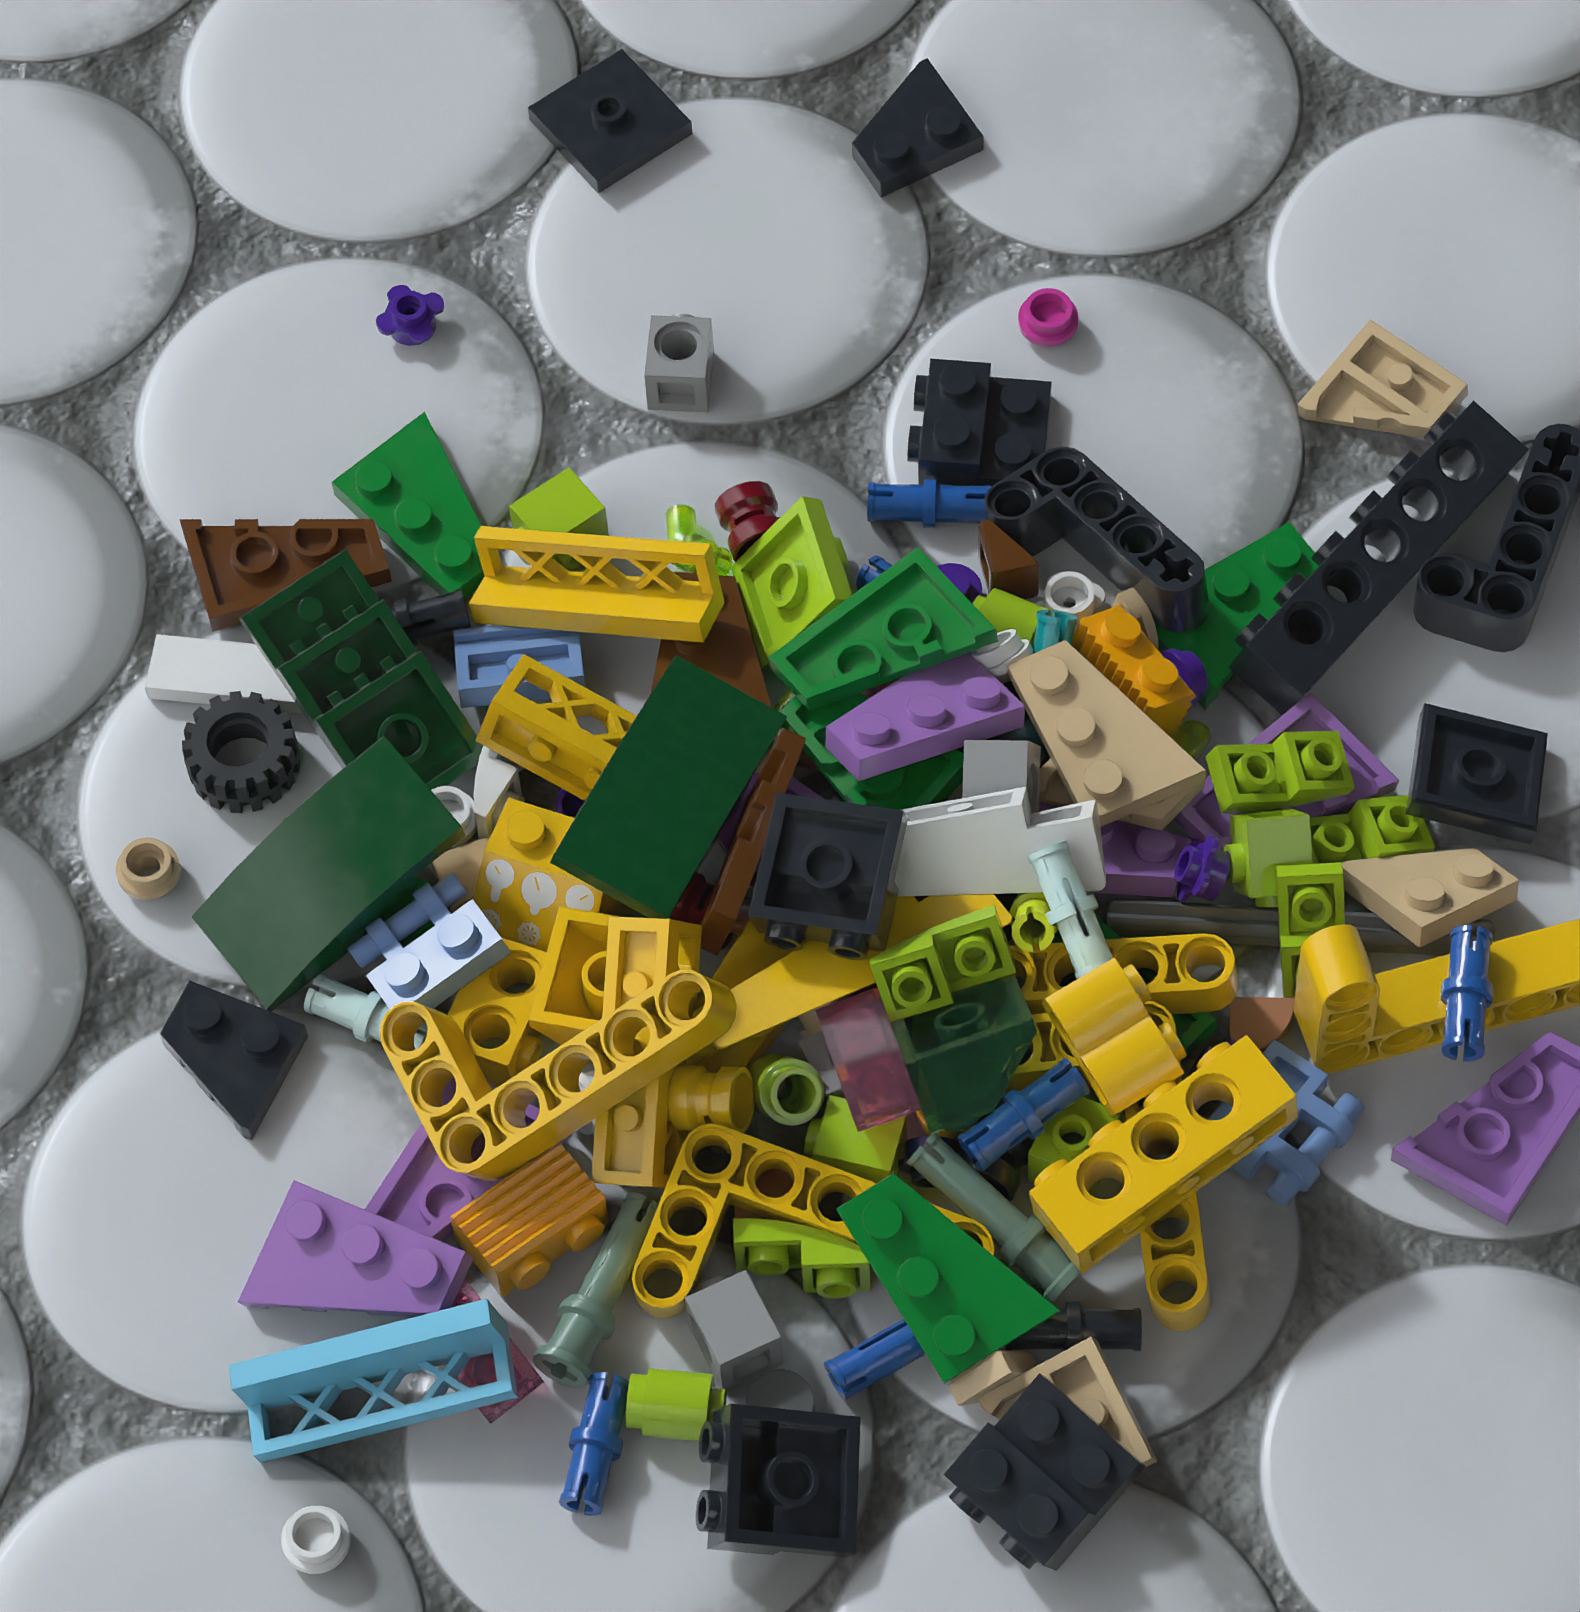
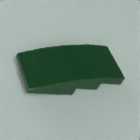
M346 549L239 618L275 674L342 769L383 736L389 740L430 790L448 785L478 765L483 745L475 741L476 733L422 651L418 652L385 601L379 600Z
M675 655L613 753L553 854L550 863L649 918L669 919L715 845L725 823L747 790L757 768L780 733L787 716Z
M383 736L333 776L272 831L230 873L191 917L262 1005L272 1012L347 954L349 946L368 934L365 927L419 885L415 875L466 835L459 822L389 740Z

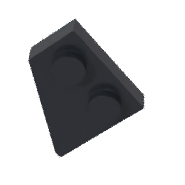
M190 980L160 1032L165 1048L181 1066L189 1069L195 1076L198 1086L211 1101L216 1100L234 1121L237 1131L249 1140H253L308 1038L304 1024Z

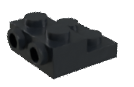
M930 358L929 375H916L914 390V411L924 412L922 426L910 425L907 461L918 463V483L924 485V479H937V485L993 486L1046 451L1052 381L991 377V363Z
M776 792L748 915L758 933L765 934L764 941L771 946L793 951L802 950L805 940L829 943L828 951L830 953L850 960L866 959L868 950L885 951L899 892L895 883V877L908 822L905 812L903 810Z
M1039 1373L997 1424L993 1425L988 1422L943 1475L956 1486L955 1490L949 1495V1498L963 1512L979 1524L988 1515L1006 1531L999 1544L1011 1556L1028 1569H1031L1039 1561L1043 1566L1057 1571L1146 1465L1053 1382Z
M732 1403L713 1412V1422L706 1421L703 1424L699 1437L700 1460L703 1463H711L710 1490H702L700 1492L695 1514L697 1529L702 1532H708L707 1549L765 1555L792 1552L845 1558L856 1554L861 1417Z

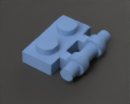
M454 873L433 887L426 883L412 893L415 897L414 901L386 921H383L381 917L377 918L365 927L368 934L347 948L361 969L381 955L385 956L387 960L366 976L389 1009L404 1001L417 1002L433 1009L511 953L473 899L452 914L448 911L447 908L468 894ZM430 920L435 925L433 928L405 948H402L400 945L402 940Z
M1274 1039L1262 1054L1297 1095L1298 1118L1236 1162L1230 1169L1250 1181L1262 1165L1267 1163L1276 1169L1279 1174L1268 1186L1266 1192L1273 1201L1279 1205L1287 1206L1298 1191H1308L1320 1176L1318 1167L1332 1149L1343 1148L1355 1133L1353 1124L1365 1110V1106L1360 1099L1351 1093H1344L1333 1107L1320 1099V1094L1327 1087L1328 1074ZM1222 1102L1208 1120H1219L1226 1117L1231 1112L1232 1107L1226 1102ZM1301 1120L1312 1127L1313 1132L1297 1150L1285 1142L1284 1138Z

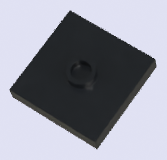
M623 49L528 107L529 120L598 193L693 134L692 121Z
M1424 703L1418 720L1406 814L1531 845L1537 832L1548 733Z

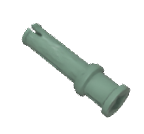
M936 1131L925 1141L924 1146H920L907 1161L910 1167H914L968 1218L985 1226L991 1234L993 1241L1001 1247L997 1253L1002 1257L1000 1261L1007 1267L1015 1265L1044 1292L1043 1297L1051 1304L1079 1276L1080 1272L1046 1231V1228L1034 1215L1029 1219L947 1145Z
M631 1192L625 1195L612 1227L589 1272L586 1274L578 1293L571 1294L561 1301L557 1309L560 1320L548 1344L538 1347L533 1355L532 1361L536 1368L550 1379L562 1385L573 1388H582L587 1385L591 1377V1370L588 1366L601 1340L611 1338L615 1330V1316L612 1311L633 1272L634 1265L659 1205L656 1201L652 1200L647 1210L642 1213L640 1220L637 1221L636 1216L647 1197L643 1194Z

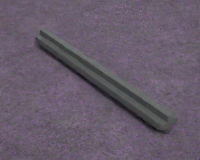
M1119 898L1110 900L1108 905L1107 926L1120 937L1139 938L1204 933L1216 935L1227 943L1280 946L1278 908ZM1345 911V925H1352L1357 928L1365 951L1439 956L1450 954V933L1419 948L1376 914ZM1478 919L1467 924L1472 925L1470 948L1472 941H1476L1478 926L1490 930L1493 934L1492 942H1495V928L1492 921Z

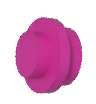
M1053 288L1040 289L1033 292L1021 305L1018 313V326L1022 335L1033 344L1044 347L1061 345L1070 340L1078 328V310L1064 292Z

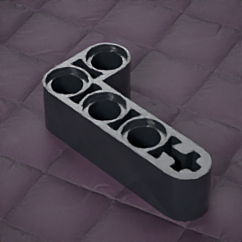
M1558 423L1549 425L1539 431L1532 444L1488 565L1445 553L1433 555L1423 562L1418 572L1413 607L1415 619L1422 628L1434 634L1495 652L1513 651L1524 644L1530 633L1580 495L1579 429L1571 425ZM1554 466H1561L1559 476L1550 473ZM1532 511H1543V512H1545V513H1547V514H1546V515L1536 514V513H1534V512H1532ZM1514 560H1524L1531 564H1519ZM1434 592H1448L1453 596H1439ZM1494 610H1507L1513 614H1500Z
M1069 447L1050 449L995 483L987 491L984 498L987 520H991L1032 557L1063 538L1120 591L1133 587L1147 604L1153 620L1162 628L1177 633L1190 632L1199 628L1207 620L1210 607L1205 566L1201 557L1079 450Z

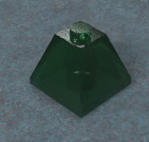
M1014 974L953 992V1004L890 1022L930 1134L943 1129L945 1131H959L975 1124L980 1116L994 1112L1033 1040L1037 1028Z

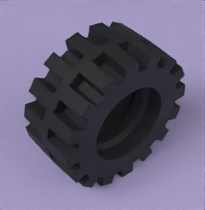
M241 691L229 692L230 700L223 702L219 695L209 699L211 708L205 710L200 706L193 713L195 724L186 723L183 731L185 740H182L184 761L196 793L203 800L208 797L211 806L221 810L224 804L228 803L231 813H242L243 805H251L252 811L255 812L263 809L262 801L267 798L273 804L282 798L280 788L283 787L290 790L295 783L293 772L299 773L300 767L298 743L291 719L286 711L281 712L279 703L270 699L264 704L262 694L251 692L248 699H242ZM255 738L267 745L262 756L250 764L227 766L215 760L219 750L230 741L236 739Z

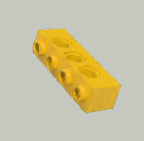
M1245 1035L1233 1045L1223 1042L1213 1047L1199 1060L1197 1071L1179 1084H1176L1174 1081L1162 1084L1143 1102L1144 1109L1124 1123L1120 1120L1108 1123L1090 1139L1088 1143L1090 1148L1069 1163L1066 1159L1052 1163L1037 1176L1034 1181L1035 1187L1029 1191L1033 1213L1081 1274L1298 1118L1297 1095L1248 1035ZM1211 1100H1220L1232 1107L1231 1112L1219 1120H1207L1197 1113L1201 1105ZM1157 1139H1167L1178 1146L1172 1156L1162 1160L1147 1157L1143 1150L1147 1144ZM1103 1178H1113L1124 1185L1120 1193L1110 1199L1095 1198L1088 1193V1190L1093 1183Z

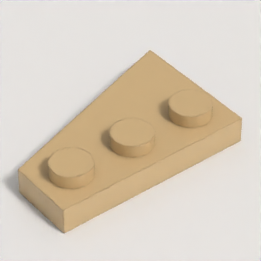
M1066 640L1007 665L1009 678L1019 698L1025 705V709L1072 801L1076 804L1096 799L1100 827L1206 781V770Z

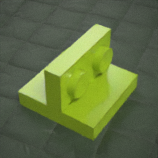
M801 496L731 566L762 669L771 670L768 660L771 654L858 591L841 538L833 537L822 500Z

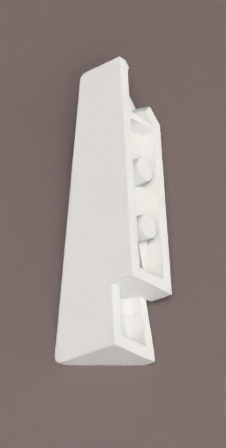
M1027 787L902 809L908 818L895 877V883L899 889L898 896L1043 892L1033 866L1029 863L1027 857L1041 849L1063 841H1067L1069 845L1068 850L1085 891H1100L1106 885L1096 799L1031 814L1032 810Z

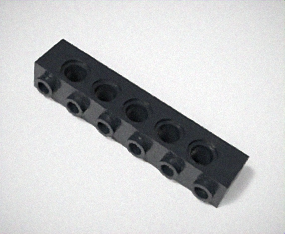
M1474 400L1458 417L1448 410L1424 436V439L1431 444L1429 449L1421 457L1410 450L1386 477L1394 484L1388 493L1382 498L1373 490L1350 515L1349 519L1357 526L1347 537L1344 538L1335 531L1311 557L1319 567L1307 579L1297 572L1273 598L1280 606V609L1269 620L1258 613L1234 640L1242 650L1228 667L1281 715L1285 714L1306 695L1419 572L1423 562L1433 556L1529 451L1525 445ZM1440 465L1451 468L1457 474L1459 480L1448 477ZM1403 505L1411 506L1417 510L1422 521L1410 517L1404 510ZM1365 545L1378 549L1384 556L1385 562L1371 557ZM1327 586H1333L1341 590L1346 596L1348 603L1334 599L1328 592ZM1288 627H1295L1303 631L1308 637L1310 644H1302L1296 641L1291 636Z

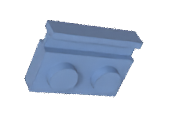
M503 625L453 630L458 694L461 708L490 706L492 699L523 654L585 687L579 632ZM526 680L523 681L516 693L529 700L551 699L548 692Z

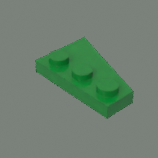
M424 411L333 480L332 487L334 495L359 519H374L379 538L439 595L454 592L456 589L461 588L465 599L479 587L484 578L474 536L481 524Z

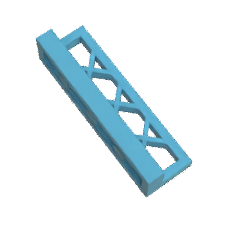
M488 1299L229 1364L231 1390L248 1406L253 1456L260 1463L518 1398L508 1325ZM493 1353L497 1377L496 1382L468 1388L456 1380L470 1358ZM447 1364L442 1371L436 1368L438 1366ZM424 1371L436 1379L421 1401L405 1405L391 1396L406 1374ZM382 1381L378 1387H376L375 1385L371 1384V1383H375V1382ZM359 1387L372 1395L357 1417L339 1421L327 1413L343 1390ZM449 1388L456 1391L453 1393L445 1394ZM318 1397L314 1403L308 1401V1399ZM295 1403L307 1411L293 1433L270 1438L267 1410ZM385 1404L391 1407L390 1409L380 1411ZM321 1420L327 1424L317 1427Z

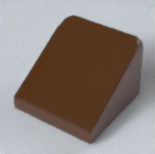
M991 520L980 521V526H978V558L988 594L992 589L997 588L1024 600L1036 597L1039 594V565L1037 561Z

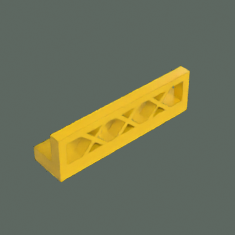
M480 526L474 536L484 573L483 580L469 602L474 623L704 643L725 603L712 547L708 543ZM498 549L512 550L530 565L527 568L503 566ZM554 554H567L587 569L584 572L568 571L551 557ZM612 558L627 559L643 571L644 574L641 577L626 576L610 564L609 561ZM669 563L694 564L699 581L683 580L666 566Z
M523 654L492 699L475 741L585 801L636 718V715ZM526 680L548 692L552 703L537 704L516 693L523 681ZM592 716L604 723L608 733L593 735L579 727L576 717Z
M609 917L602 1018L671 973L678 970H693L699 973L702 925L672 919ZM697 993L688 1004L689 1019H693L692 1012L697 1008ZM648 1026L642 1028L636 1034L633 1041L635 1055L640 1054L647 1047L650 1037ZM693 1055L595 1118L591 1180L594 1183L666 1187L682 1144L688 1136V1131L677 1130L672 1125L669 1117L668 1090L674 1070L679 1065H693Z

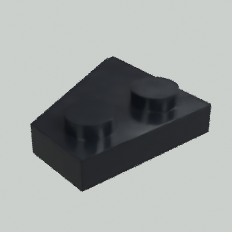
M926 58L915 66L852 142V157L882 198L983 151L984 136L929 59Z

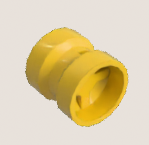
M679 1065L674 1070L668 1090V1111L671 1123L677 1130L693 1131L698 1126L710 1123L723 1125L742 1133L748 1129L753 1117L755 1098L754 1082L747 1068L722 1067L717 1073H710L702 1065Z

